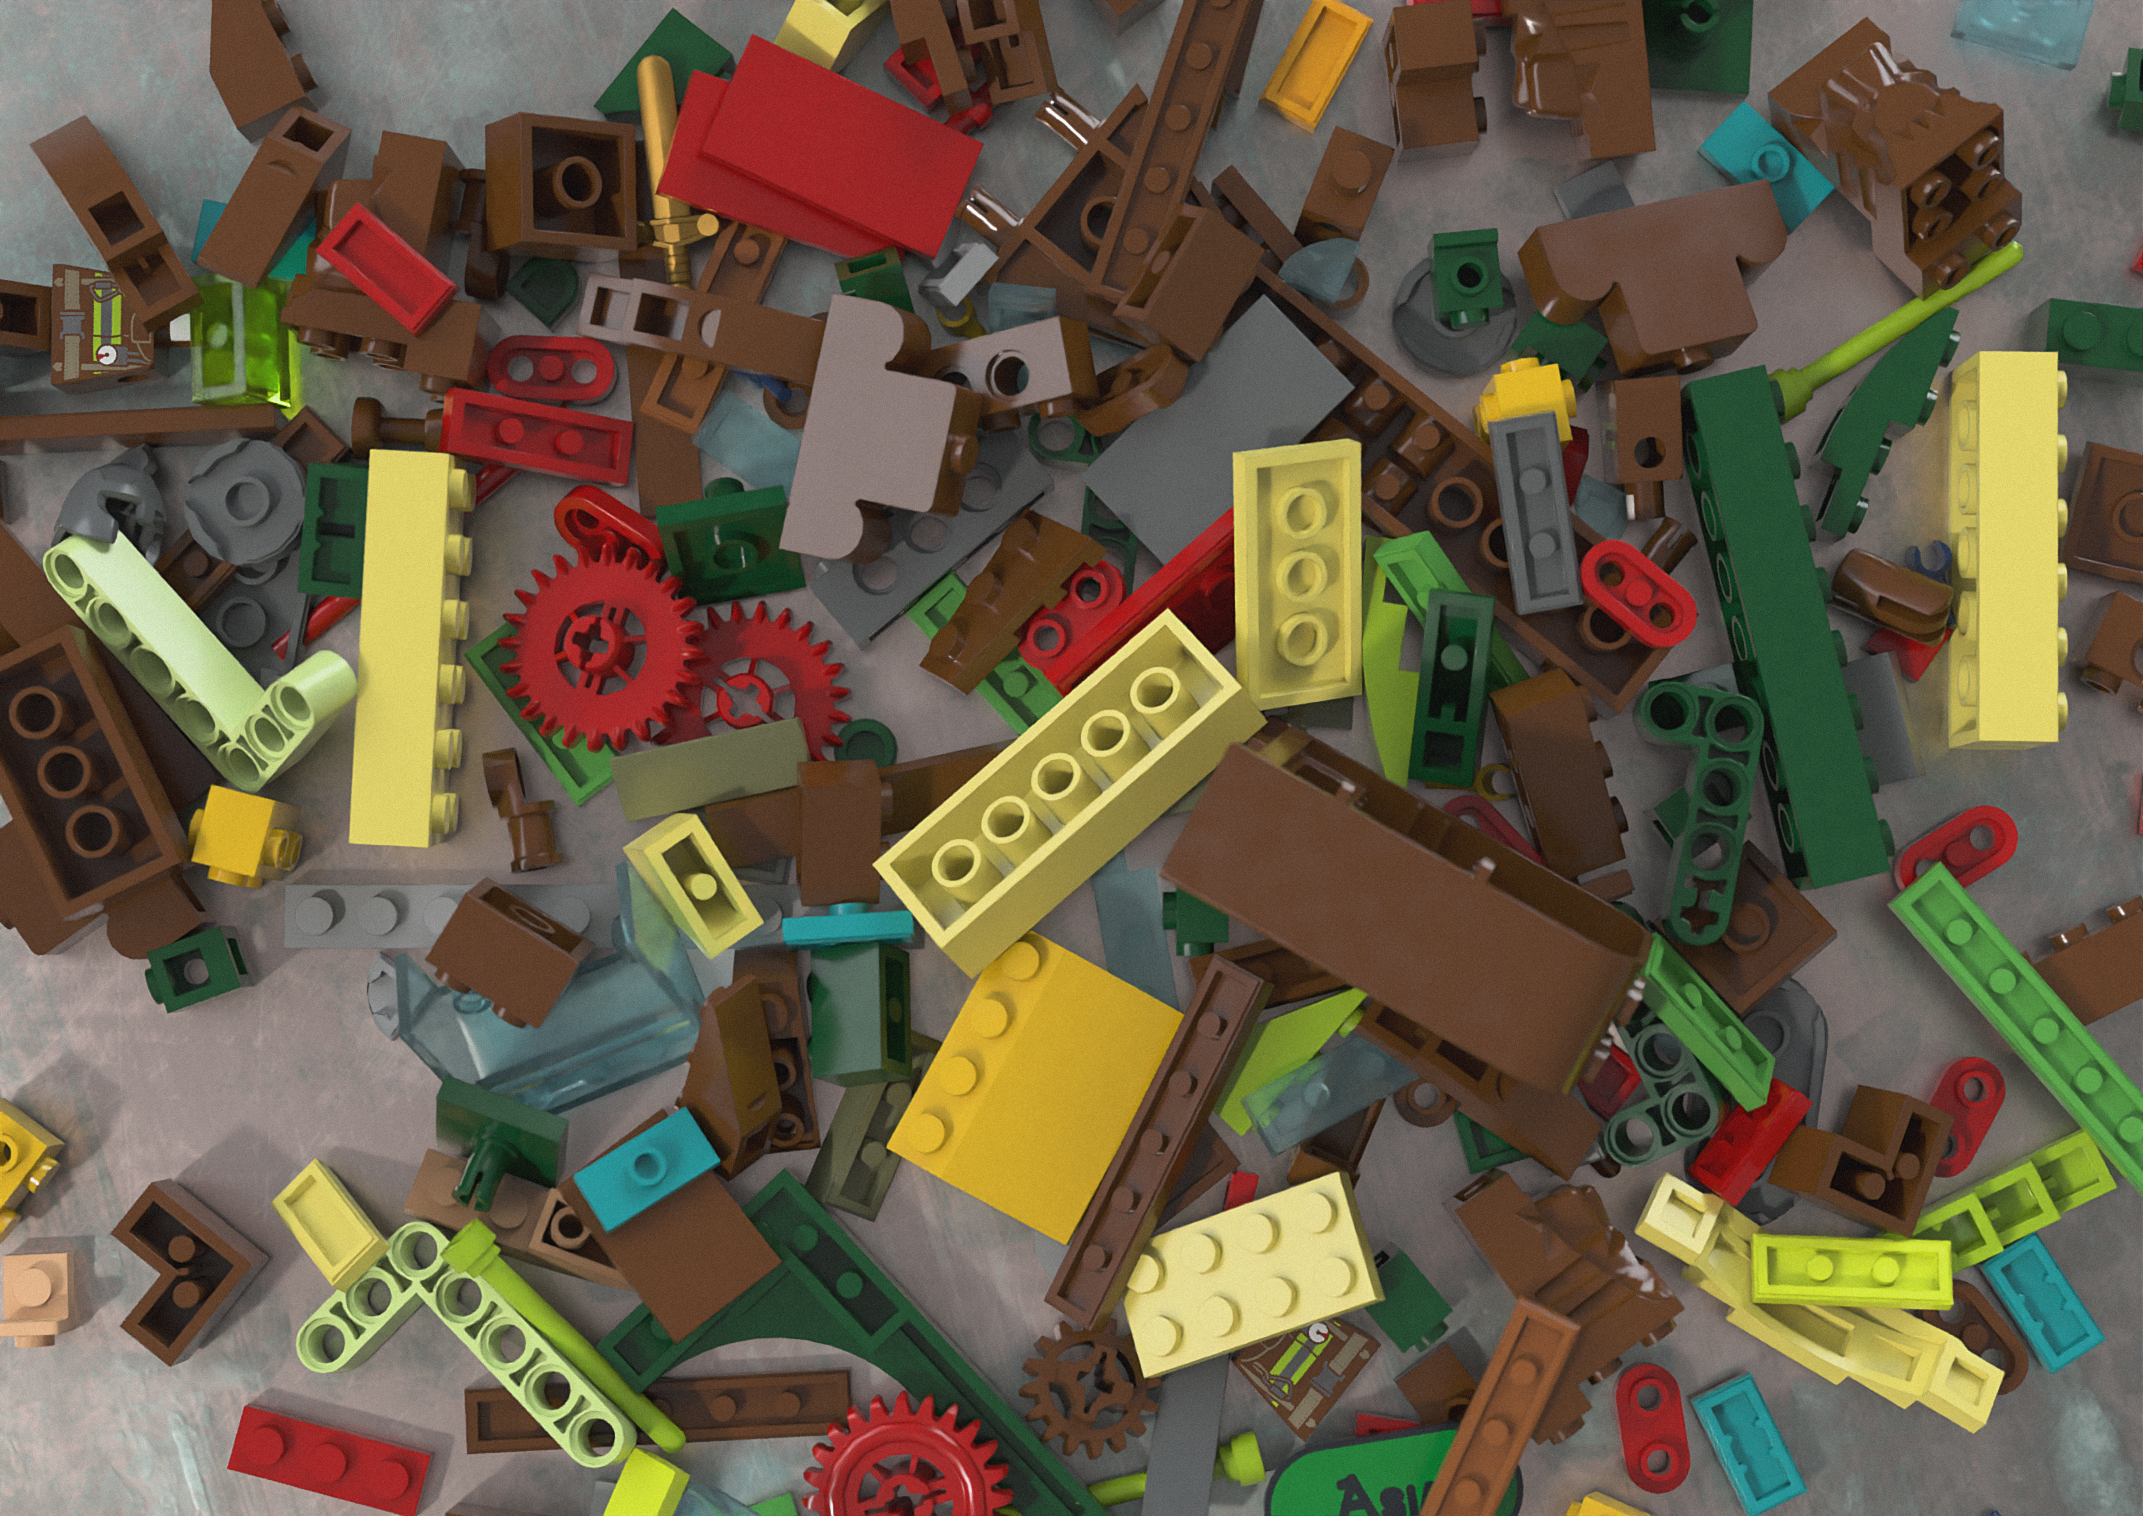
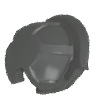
M143 443L140 446L123 452L109 464L86 472L71 488L61 505L60 515L54 527L51 548L73 534L114 544L118 530H120L155 569L166 526V510L161 494L151 477L157 469V463L151 456L154 449Z

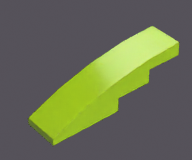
M1367 535L1361 545V696L1368 739L1378 773L1407 789L1420 672L1399 669L1408 606L1383 602L1387 575L1377 563L1373 554L1384 541L1391 539Z
M2081 1128L1923 1208L1911 1239L1951 1241L1953 1275L2004 1251L2003 1246L2060 1220V1214L2118 1187L2097 1146ZM1884 1231L1871 1237L1885 1239H1910L1907 1237L1895 1235Z

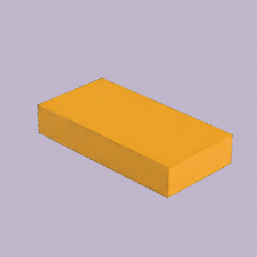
M1313 0L1259 98L1258 104L1303 129L1314 133L1370 31L1374 19L1339 0Z

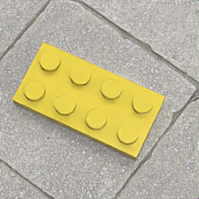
M1340 439L1233 452L1236 681L1243 687L1259 711L1362 695L1361 443L1351 439Z
M1335 1172L1149 1238L1122 1293V1299L1144 1378H1156L1385 1300L1350 1177L1346 1172Z

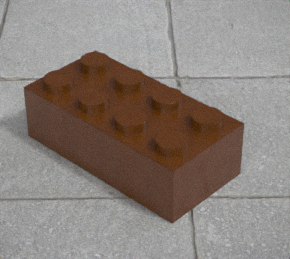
M65 625L1 656L0 794L60 919H86L198 864L191 861L193 849L188 845V839L88 631Z

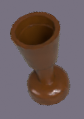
M357 397L353 407L351 443L354 458L356 460L370 461V449L384 450L385 442L424 444L426 452L438 453L444 408L429 410L425 419L386 417L385 408L379 400L372 397ZM459 458L468 463L485 465V462Z

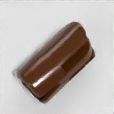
M1855 548L1845 555L1835 573L1831 589L1838 594L1836 596L1832 595L1831 605L1921 644L1936 646L1942 642L1946 631V622L1950 613L1954 588L1868 551Z

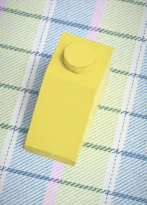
M795 0L774 44L832 72L838 73L852 62L891 11L890 0Z
M673 813L622 848L655 901L707 958L713 959L764 923L696 814Z

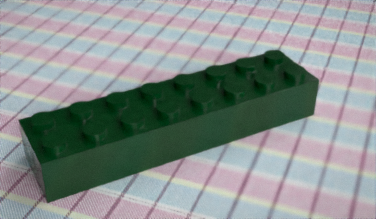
M1765 364L1688 382L1680 390L1683 466L1732 662H1739L1747 697L1751 698L1760 707L1764 716V732L1757 766L1784 875L1798 891H1805L1890 872L1888 858L1895 855L1894 839L1886 819L1878 820L1872 796L1879 793L1878 775L1872 758L1869 755L1862 756L1857 731L1863 730L1862 710L1855 693L1847 694L1841 672V668H1845L1848 665L1846 646L1838 629L1831 631L1825 607L1832 603L1831 586L1825 569L1823 567H1815L1810 543L1816 541V527L1810 507L1807 504L1800 505L1794 480L1800 479V462L1794 444L1791 441L1784 443L1778 418L1785 415V403L1779 382L1776 379L1769 380Z

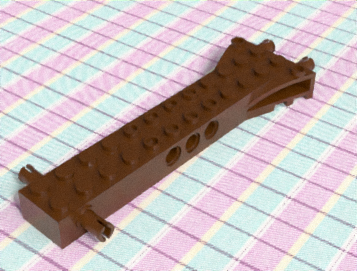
M1136 83L1111 115L1100 121L1067 95L1064 89L1058 86L1059 90L1053 91L1049 95L1052 100L1049 103L1045 100L1034 118L1038 122L1045 124L1078 152L1074 160L1028 216L1026 215L1021 219L987 192L985 187L979 183L969 192L971 196L970 202L964 198L955 211V217L959 220L962 219L998 248L996 255L999 258L976 283L977 294L1043 319L1062 316L1086 321L1089 335L1143 351L1154 344L1112 315L1117 307L1116 305L1086 296L1085 290L1149 105L1148 98L1139 84ZM1194 175L1184 205L1209 208L1227 221L1201 181L1198 182ZM1258 262L1255 267L1256 274L1253 283L1242 296L1236 299L1223 322L1222 335L1265 294L1355 387L1299 444L1351 439L1361 443V522L1379 537L1390 539L1428 530L1472 593L1496 596L1494 626L1502 636L1539 664L1541 674L1561 667L1576 686L1586 685L1598 713L1607 720L1619 715L1673 647L1655 649L1644 645L1589 600L1583 591V604L1523 615L1516 613L1491 447L1261 262ZM1182 358L1187 363L1188 369L1196 362ZM1570 511L1579 568L1584 555L1595 545L1607 539ZM1666 516L1662 520L1660 527L1640 552L1670 576L1690 549L1697 545L1698 539L1687 529L1668 548L1667 544L1682 527V524ZM1613 564L1601 566L1599 570L1601 581L1607 586H1617L1621 581L1620 570ZM1655 605L1651 608L1649 617L1652 624L1658 628H1667L1671 622L1669 610L1661 605Z

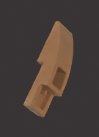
M430 1148L427 1149L405 1203L404 1214L456 1233L477 1217L496 1235L493 1242L501 1249L499 1254L572 1277L635 1292L557 1189L551 1188L549 1193L504 1176L493 1199L491 1210L489 1212L475 1211L474 1206L477 1199L474 1198V1195L468 1208L458 1203L451 1195L454 1187L457 1186L467 1162Z

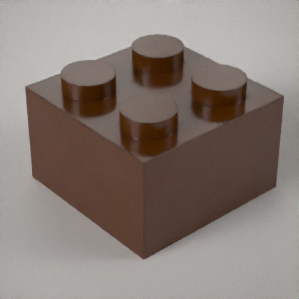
M517 112L485 125L487 253L602 263L637 252L635 125L529 112Z
M486 876L465 893L425 958V961L438 968L434 973L435 977L451 989L462 994H469L472 989L494 1002L491 1007L492 1012L510 1025L525 1029L527 1024H530L534 1028L539 1029L557 1009L596 943Z

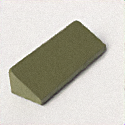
M800 717L614 757L610 758L609 762L626 821L633 822L797 785V762H811V756L803 720Z
M911 1029L912 1079L847 1087L805 1183V1187L819 1202L871 1222L876 1220L902 1158L900 1155L887 1149L886 1146L943 1042Z

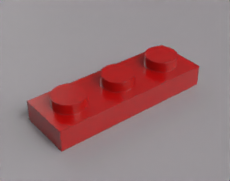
M454 387L448 389V393H445L438 453L620 487L627 485L634 422Z
M249 1403L244 1406L227 1469L401 1516H418L435 1452Z

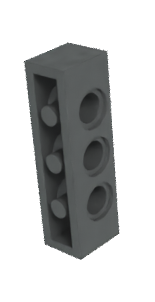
M980 428L976 432L978 457L973 470L967 475L966 480L974 476H981L993 483L996 489L995 494L986 505L972 507L962 501L960 511L954 518H944L902 508L896 513L891 507L883 510L891 525V539L886 551L880 557L892 560L898 567L897 577L889 587L885 589L868 587L862 580V573L866 564H851L823 559L814 568L812 573L817 577V580L809 586L810 590L861 651L902 618L948 574L959 570L1003 533L1013 522L1018 520L1025 508L1031 509L1054 490V479L1013 431L999 434H983V429ZM924 517H935L941 520L947 527L944 540L933 548H922L911 540L912 527L918 520Z

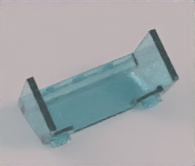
M628 861L615 865L621 913L612 922L611 939L614 948L618 952L583 966L557 1009L539 1029L534 1028L530 1024H527L525 1029L510 1025L492 1012L491 1007L494 1002L472 989L469 994H462L446 985L438 987L407 952L395 957L399 1036L442 1082L445 1076L448 1075L553 1115H558L686 1063L687 1056L697 1041L702 1020L699 1018V1011L706 999L674 918Z

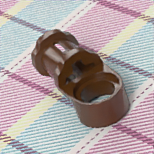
M476 168L462 169L460 180L465 183L459 220L452 221L450 233L470 240L464 275L465 293L470 297L501 301L506 291L503 287L509 279L511 256L487 253L485 170Z
M510 747L483 753V768L492 807L494 809L497 808L499 821L505 822L508 828L513 861L508 864L509 874L539 871L566 864L565 853L557 851L551 822V814L556 810L555 801L545 800L528 803L516 748Z

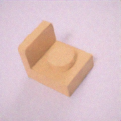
M74 1251L8 1254L2 1256L4 1321L0 1322V1337L15 1336V1348L46 1347L55 1345L56 1334L76 1329Z

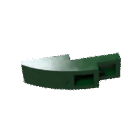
M1947 306L1903 337L1884 353L1858 380L1838 407L1821 436L1807 467L1809 470L1830 477L1814 519L1817 540L1833 545L1845 538L1847 532L1855 534L1858 531L1869 505V499L1861 496L1869 473L1876 476L1880 473L1891 448L1892 440L1884 438V434L1888 433L1901 438L1913 430L1916 424L1923 427L1927 423L1938 397V391L1930 388L1938 366L1946 368L1949 365L1960 341L1961 333L1953 330L1959 310Z

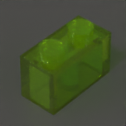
M216 272L191 277L205 302L190 311L192 402L202 406L272 402L279 410L291 408L289 330L280 322L282 308L285 307L287 302V284L267 277L258 289L254 290Z

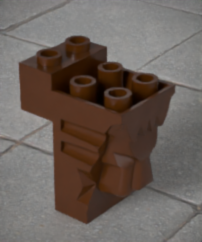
M1499 0L1502 20L1512 19L1510 51L1515 58L1516 65L1512 87L1513 106L1525 109L1526 113L1533 118L1571 120L1572 138H1575L1577 163L1640 156L1656 151L1642 1L1650 0Z
M1867 16L1768 92L1772 127L1809 160L1871 222L1873 253L1923 302L1939 289L1948 290L1957 285L1966 276L1971 264L1989 250L1996 252L2003 249L2018 234L2022 225V193L2005 178L2004 110L1995 102L1989 104L1982 101L1974 102L1960 96V90L1954 86L1949 89L1939 88L1937 85V75L1929 70L1917 69L1910 59L1891 49L1890 36Z
M383 130L378 155H374L372 179H337L329 184L328 189L320 190L316 193V236L308 245L306 275L296 273L286 305L282 308L280 322L297 336V343L311 347L310 354L336 361H348L349 352L373 358L372 364L374 366L392 371L406 372L419 384L420 391L431 394L430 401L444 405L445 393H448V389L454 387L489 394L491 381L487 372L488 357L494 346L499 342L501 327L481 304L452 299L417 339L324 260L315 250L352 207L359 202L447 277L455 235L450 233L452 221L458 220L465 186V183L460 180L462 169L466 168L446 141Z
M1492 1168L1442 1202V1205L1513 1306H1515L1519 1295H1522L1581 1323V1329L1530 1437L1538 1446L1548 1439L1553 1445H1557L1570 1438L1585 1425V1421L1581 1416L1593 1408L1578 1385L1587 1379L1593 1386L1614 1374L1624 1364L1619 1356L1641 1341L1646 1348L1662 1340L1677 1327L1672 1318L1685 1310V1308L1650 1262L1634 1255L1625 1235L1614 1228L1610 1222L1603 1201L1594 1186L1587 1184L1580 1186L1561 1184L1530 1198L1527 1192L1521 1191L1508 1172ZM1490 1358L1478 1366L1482 1373H1484Z

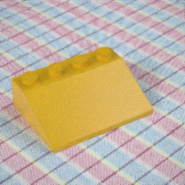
M1028 930L982 971L886 1148L975 1198L1063 1245L1069 1246L1185 1014L1036 932Z

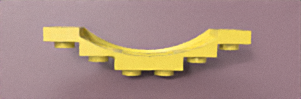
M1668 1172L1656 1182L1634 1233L1685 1262L1680 1276L1728 1304L1730 1309L1725 1318L1727 1321L1835 1385H1838L1849 1376L1903 1409H1906L1917 1400L1973 1434L1986 1425L2005 1372L1968 1351L1963 1342L1958 1338L1899 1308L1752 1303L1751 1238L1753 1234L1771 1233L1715 1194L1701 1193Z

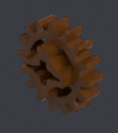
M1109 1319L1103 1333L1089 1331L1079 1323L1077 1325V1332H1073L1071 1326L1063 1320L1053 1327L1056 1343L1042 1335L1033 1344L1036 1351L1042 1356V1359L1027 1358L1022 1364L1021 1369L1028 1375L1033 1376L1034 1382L1025 1384L1018 1389L1019 1396L1034 1399L1036 1404L1024 1417L1027 1422L1043 1419L1047 1427L1040 1438L1044 1444L1057 1435L1064 1438L1063 1455L1071 1456L1080 1444H1084L1089 1460H1095L1102 1455L1103 1442H1106L1109 1448L1117 1454L1127 1448L1124 1431L1137 1439L1147 1431V1428L1138 1416H1152L1158 1411L1159 1405L1147 1398L1146 1394L1162 1385L1161 1378H1144L1139 1357L1133 1350L1135 1346L1133 1335L1130 1333L1123 1339L1116 1336V1319ZM1090 1345L1083 1360L1077 1363L1065 1359L1062 1362L1056 1360L1062 1352L1072 1347ZM1115 1358L1124 1366L1130 1383L1122 1379L1114 1363ZM1095 1367L1093 1373L1096 1377L1094 1387L1103 1391V1393L1092 1399L1085 1407L1087 1400L1084 1398L1086 1387L1077 1383V1381L1083 1379ZM1050 1391L1058 1394L1066 1410L1064 1417L1054 1406ZM1103 1411L1112 1414L1117 1412L1123 1414L1119 1421L1112 1426L1103 1429H1091L1097 1414Z

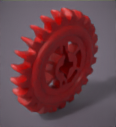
M610 543L603 544L599 562L596 561L589 548L579 545L577 547L578 561L576 567H573L563 556L554 554L553 562L557 573L555 578H551L540 570L533 569L531 575L535 579L540 591L537 594L521 589L514 591L515 596L527 610L525 614L504 613L502 615V618L517 628L519 632L517 636L497 640V644L500 647L517 653V658L499 665L498 670L508 676L521 677V680L514 687L506 691V695L514 700L531 698L527 707L520 712L522 719L533 721L546 715L544 723L539 729L541 736L546 738L553 737L565 727L562 744L568 749L575 748L586 734L587 749L591 753L597 754L603 749L607 736L610 737L613 747L622 752L628 746L630 731H633L639 740L647 743L651 739L650 721L655 720L666 728L671 727L672 718L667 710L670 703L683 708L688 707L689 700L682 693L680 687L682 684L696 685L701 681L699 675L688 669V663L701 660L706 656L705 650L690 645V640L703 633L705 626L698 621H685V618L696 608L697 602L692 597L675 600L683 585L682 578L672 575L660 583L664 571V564L661 560L657 558L650 560L648 565L641 571L642 556L640 551L634 547H630L627 550L626 556L620 564L617 550ZM604 603L600 616L587 615L581 617L579 615L585 608ZM630 611L635 614L643 625L645 635L631 636L625 629ZM572 620L573 624H571L567 633L565 634V650L560 652L562 635L565 629L567 628L569 622ZM593 640H605L609 642L608 650L605 654H594L589 651L591 642ZM647 644L645 663L636 679H634L627 670L634 660L635 647ZM570 661L573 666L582 670L576 687H574L563 672L561 663ZM620 676L628 684L620 691L602 695L607 679Z
M734 600L732 602L730 620L725 622L713 607H708L706 610L708 629L690 640V645L706 651V656L703 659L688 663V669L699 675L701 681L696 685H681L680 690L689 700L688 707L683 708L670 703L667 710L672 718V725L669 728L665 727L662 731L651 737L650 744L655 747L668 746L713 736L707 726L720 720H724L734 730L768 724L758 715L754 717L746 712L739 719L735 718L734 715L739 707L732 700L733 696L715 682L720 678L736 692L742 691L744 694L749 695L755 689L760 690L756 701L762 707L761 711L774 722L785 720L777 714V698L793 692L795 696L793 718L800 717L803 720L811 761H828L821 752L824 747L841 748L844 746V741L831 731L832 726L844 725L852 721V717L849 714L835 709V703L850 698L853 693L852 690L847 687L832 685V681L846 670V665L842 662L823 663V660L833 648V642L825 640L811 646L809 642L815 630V624L812 621L806 622L794 632L791 630L792 610L785 608L775 622H771L768 605L763 600L758 603L752 618H747L741 603L738 600ZM741 659H751L748 673H740L730 677L721 670L726 664ZM759 660L779 668L788 678L790 684L772 689L764 679L757 676ZM706 687H709L717 694L716 706L718 711L704 718L702 713L703 694Z
M903 1390L898 1395L894 1411L892 1412L885 1405L883 1397L877 1394L870 1404L869 1419L861 1412L857 1405H852L848 1409L847 1420L851 1431L842 1427L837 1421H833L828 1425L827 1434L834 1447L827 1446L822 1442H818L813 1446V1456L824 1468L810 1466L804 1471L803 1477L805 1481L819 1490L807 1492L802 1497L801 1503L810 1510L818 1511V1516H937L934 1511L936 1505L953 1500L951 1516H1009L994 1509L1009 1504L1014 1498V1491L994 1487V1484L1006 1477L1010 1466L1006 1463L1000 1465L987 1464L986 1461L994 1454L998 1447V1441L993 1439L979 1445L973 1442L981 1426L980 1419H975L959 1429L955 1426L959 1412L958 1403L952 1404L941 1417L935 1416L934 1394L929 1393L919 1410L913 1411L909 1401V1394ZM892 1455H912L911 1460L903 1461L895 1465L891 1470L877 1463ZM920 1459L928 1460L942 1471L944 1475L938 1476L934 1469L928 1464L921 1462ZM869 1472L881 1483L877 1494L861 1498L860 1490L864 1476ZM901 1485H905L909 1494H921L917 1505H913L909 1496L898 1497L897 1492Z

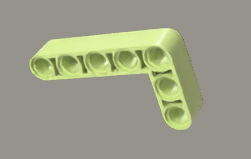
M118 530L114 544L73 534L45 552L43 568L53 588L228 782L244 793L259 791L299 762L356 696L358 691L357 680L353 670L342 657L329 650H320L271 684L264 691L120 530Z
M416 1221L407 1223L399 1228L387 1240L391 1247L345 1293L337 1290L304 1323L298 1332L296 1340L297 1355L304 1366L319 1373L349 1372L362 1365L426 1302L562 1448L582 1466L598 1468L619 1464L629 1457L636 1445L637 1431L635 1423L480 1275L472 1278L466 1271L459 1274L440 1256L443 1249L457 1233L435 1224ZM429 1234L437 1243L438 1253L433 1264L423 1269L415 1260L414 1248L419 1238ZM472 1279L481 1289L482 1299L478 1309L468 1316L458 1306L457 1295L462 1284ZM379 1280L387 1283L392 1296L389 1307L381 1315H377L372 1311L368 1301L370 1289ZM513 1325L521 1329L526 1340L525 1351L515 1362H511L504 1356L500 1344L504 1332ZM333 1326H336L344 1335L345 1347L341 1356L333 1362L324 1353L322 1342L326 1332ZM555 1372H560L567 1378L571 1389L568 1401L559 1409L549 1404L544 1392L546 1381ZM598 1419H604L610 1423L615 1432L614 1446L606 1455H599L589 1444V1430Z

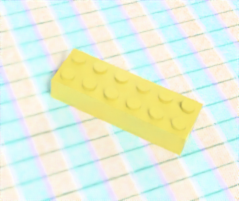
M1979 351L1949 372L1948 547L1952 553V563L1948 570V585L1954 588L1951 604L1957 625L1950 627L1953 631L1948 637V749L2028 750L2058 742V731H2063L2066 727L2068 715L2067 698L2065 693L2058 692V667L2064 666L2066 662L2068 642L2065 629L2058 628V602H2063L2066 597L2068 579L2065 564L2058 563V538H2062L2066 532L2067 505L2064 499H2058V473L2062 474L2066 467L2067 441L2064 435H2058V409H2063L2065 406L2067 377L2064 371H2058V352Z
M370 449L349 843L429 848L446 843L447 832H455L457 828L459 798L457 793H449V775L451 767L459 768L462 755V731L460 729H452L453 704H463L465 696L466 671L465 666L456 665L457 640L467 639L469 628V604L459 600L460 576H470L472 568V538L463 537L464 512L474 511L475 474L467 473V462L451 454Z
M1167 608L879 858L873 866L941 950L973 979L1219 765L1230 744L1233 742L1244 744L1268 722L1243 687Z

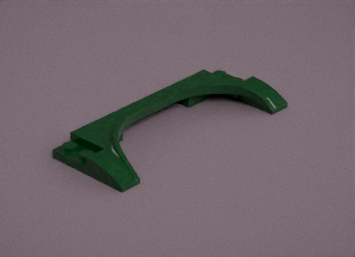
M785 1167L741 1208L782 1261L777 1269L678 1345L674 1344L642 1302L594 1347L639 1395L659 1377L679 1364L708 1350L730 1343L752 1339L788 1338L808 1340L833 1346L877 1366L898 1381L920 1404H922L929 1393L934 1394L935 1416L941 1417L952 1404L958 1403L959 1412L955 1426L959 1429L975 1419H980L981 1426L973 1442L979 1445L993 1439L998 1441L996 1451L986 1462L988 1465L1006 1463L1010 1466L1006 1477L997 1482L996 1485L1000 1489H1011L1014 1491V1498L1011 1502L1022 1516H1115L1097 1499L1087 1485L1052 1447L1040 1440L1041 1436L833 1212L830 1214L788 1167Z

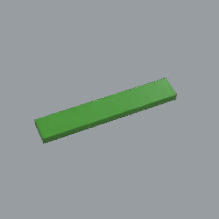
M1941 862L1933 863L1887 904L1888 907L2143 1198V1093Z

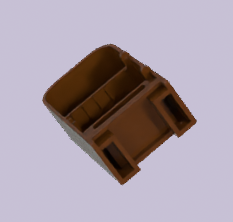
M1270 715L1266 718L1268 723L1250 738L1247 746L1239 742H1233L1228 746L1158 876L1527 1085L1547 1093L1565 1095L1574 1090L1580 1078L1590 1084L1594 1081L1611 1050L1609 1046L1614 1036L1607 1032L1613 1021L1625 1026L1644 994L1642 989L1647 979L1640 976L1648 962L1653 942L1650 932L1622 910L1276 715Z

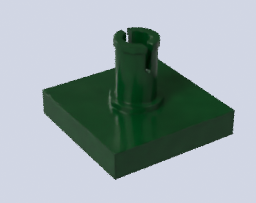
M1754 0L1642 1L1650 93L1745 99L1749 94Z
M721 477L707 484L704 489L705 499L655 507L657 527L671 576L677 575L683 581L682 588L677 595L678 599L692 597L696 600L697 607L806 587L800 553L779 548L788 506L783 485L745 491L743 483L731 477Z
M446 1075L436 1096V1147L469 1159L457 1186L452 1191L453 1199L468 1208L474 1195V1198L477 1199L474 1210L489 1212L505 1172L546 1188L556 1189L565 1170L569 1120Z

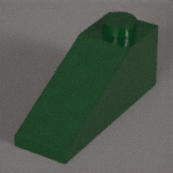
M1430 588L1407 779L1472 788L1481 769L1488 712L1496 596Z

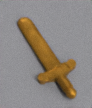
M650 55L643 58L639 63L636 76L653 220L637 221V244L663 248L667 283H670L672 286L694 290L689 281L693 279L692 272H690L691 263H689L688 245L708 236L717 235L722 230L723 222L720 216L712 213L691 216L690 206L655 195L678 115L672 71L669 63L661 56Z

